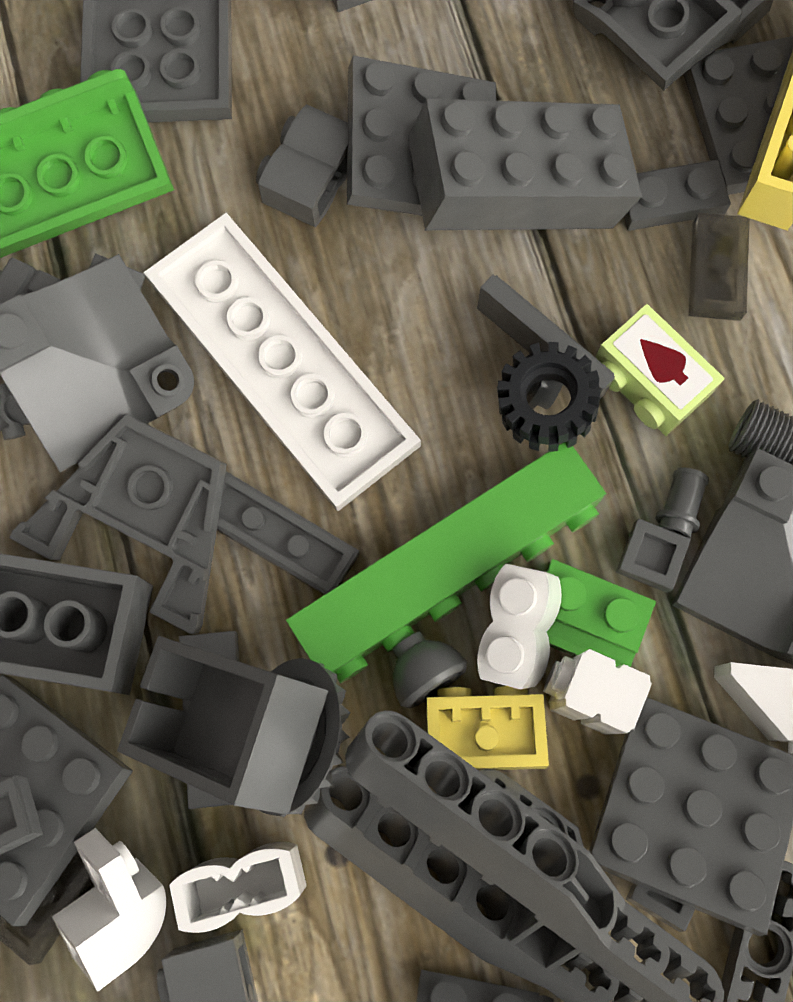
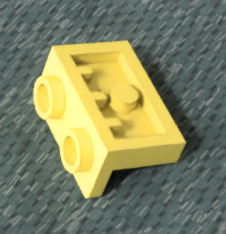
M502 686L494 689V696H472L470 688L449 687L437 690V697H427V733L477 770L546 769L549 766L543 694L528 695V688L517 689Z

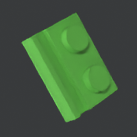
M552 559L546 572L559 577L562 596L558 615L553 625L547 631L550 647L574 657L591 649L615 660L616 667L623 664L631 667L635 654L638 653L656 601Z

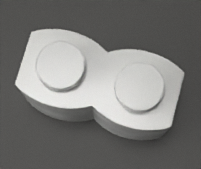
M505 564L494 580L490 595V611L493 622L486 629L478 650L477 665L480 679L517 689L535 687L539 683L549 661L550 644L547 631L553 625L561 605V584L558 576L510 564Z
M274 842L262 845L241 859L224 857L205 861L181 874L169 885L178 930L191 933L217 929L230 922L239 913L259 916L280 911L292 904L307 886L298 846L289 842Z

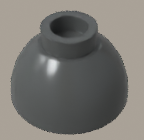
M421 632L414 633L405 638L392 650L397 657L393 671V687L401 707L414 708L426 702L427 697H434L437 695V690L449 687L467 669L468 662L460 652L441 641L425 640Z

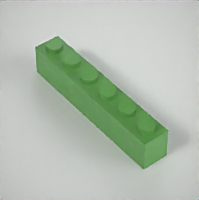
M563 442L559 445L558 451L547 452L292 615L286 621L310 660L322 663L324 668L336 673L337 680L341 684L368 666L364 658L382 645L387 652H391L398 643L415 633L411 626L428 615L436 622L462 605L458 596L474 585H477L481 592L493 586L497 574L505 564L510 563L521 555L526 562H529L554 545L550 536L568 526L573 533L588 524L599 515L595 507L607 493L573 446L567 448L566 443Z

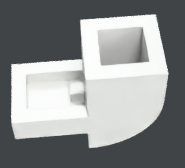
M94 828L76 840L74 844L95 887L53 915L52 918L74 961L95 989L99 991L135 964L150 948L164 921L166 894L161 882L137 858H133L123 842L118 841L111 845Z

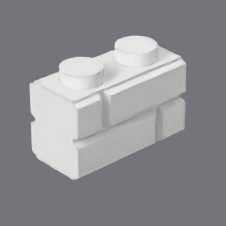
M589 649L572 659L564 656L561 662L556 661L549 673L543 692L551 695L548 702L551 711L571 720L581 719L582 725L604 735L624 734L635 728L652 683H650V675L625 664L616 667L615 660Z

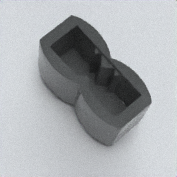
M306 104L296 117L290 116L285 122L280 137L281 145L272 156L267 155L261 161L256 175V182L259 186L263 204L316 227L330 208L338 188L347 178L348 123Z

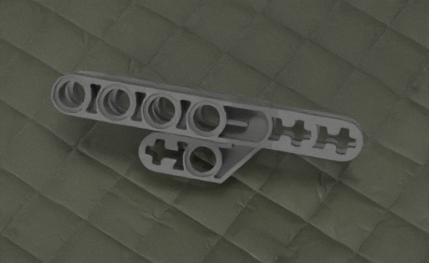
M378 712L366 722L347 747L345 754L347 767L341 766L331 770L333 786L320 788L318 804H309L304 808V819L307 826L318 838L483 961L546 988L564 1002H609L613 998L614 1002H693L689 998L690 994L697 1000L696 1002H723L724 1000L722 983L715 969L705 959L624 900L590 851L584 848L577 826L506 774L495 769L477 770L408 718L397 712ZM375 747L379 748L385 755L381 754ZM429 786H431V787L436 791V793H434V792L429 788ZM330 797L339 800L344 805L345 810L338 808ZM379 832L385 834L390 839L393 847L381 839ZM428 868L432 869L437 874L440 882L436 881L430 875ZM477 902L485 908L487 918L480 912ZM633 939L638 944L636 954L643 960L642 962H638L634 958L635 946L629 940ZM564 964L570 970L567 971L561 965ZM584 967L590 972L589 983L595 987L591 991L585 986L586 975L581 971ZM686 978L690 985L688 986L682 979Z

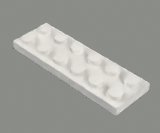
M227 213L223 214L144 272L154 289L337 511L341 510L421 447L419 437Z

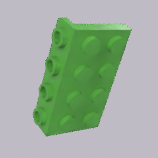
M122 69L98 71L92 74L86 81L66 89L49 90L43 93L39 99L17 108L8 107L0 109V258L175 190L137 93L126 72Z

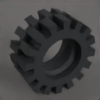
M549 342V351L542 352L540 351L539 343L529 345V355L526 357L521 350L513 355V366L506 363L501 371L502 381L498 380L499 412L502 415V423L505 429L513 431V439L521 444L524 439L529 441V449L539 451L540 444L548 445V452L558 451L559 444L563 442L566 443L567 448L577 444V436L582 435L585 438L591 430V423L596 421L598 415L601 388H599L600 378L597 370L591 372L592 361L586 355L580 360L577 359V348L568 345L565 353L559 352V342ZM543 380H555L562 383L568 389L571 400L563 411L554 415H543L534 411L527 402L526 397L530 388Z

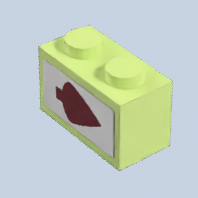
M648 304L603 342L595 356L596 359L614 373L615 378L609 389L615 392L620 391L634 405V411L638 418L646 426L652 429L658 428L665 436L699 407L725 379Z

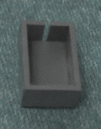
M158 636L140 687L191 701L188 711L135 699L117 751L231 805L288 815L328 690Z

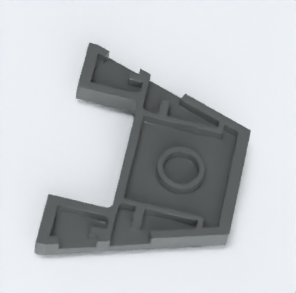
M126 414L78 463L80 467L57 491L52 490L45 497L47 501L27 522H20L9 538L50 560H60L82 514L90 515L172 558L173 565L149 612L192 635L198 634L203 626L227 464Z

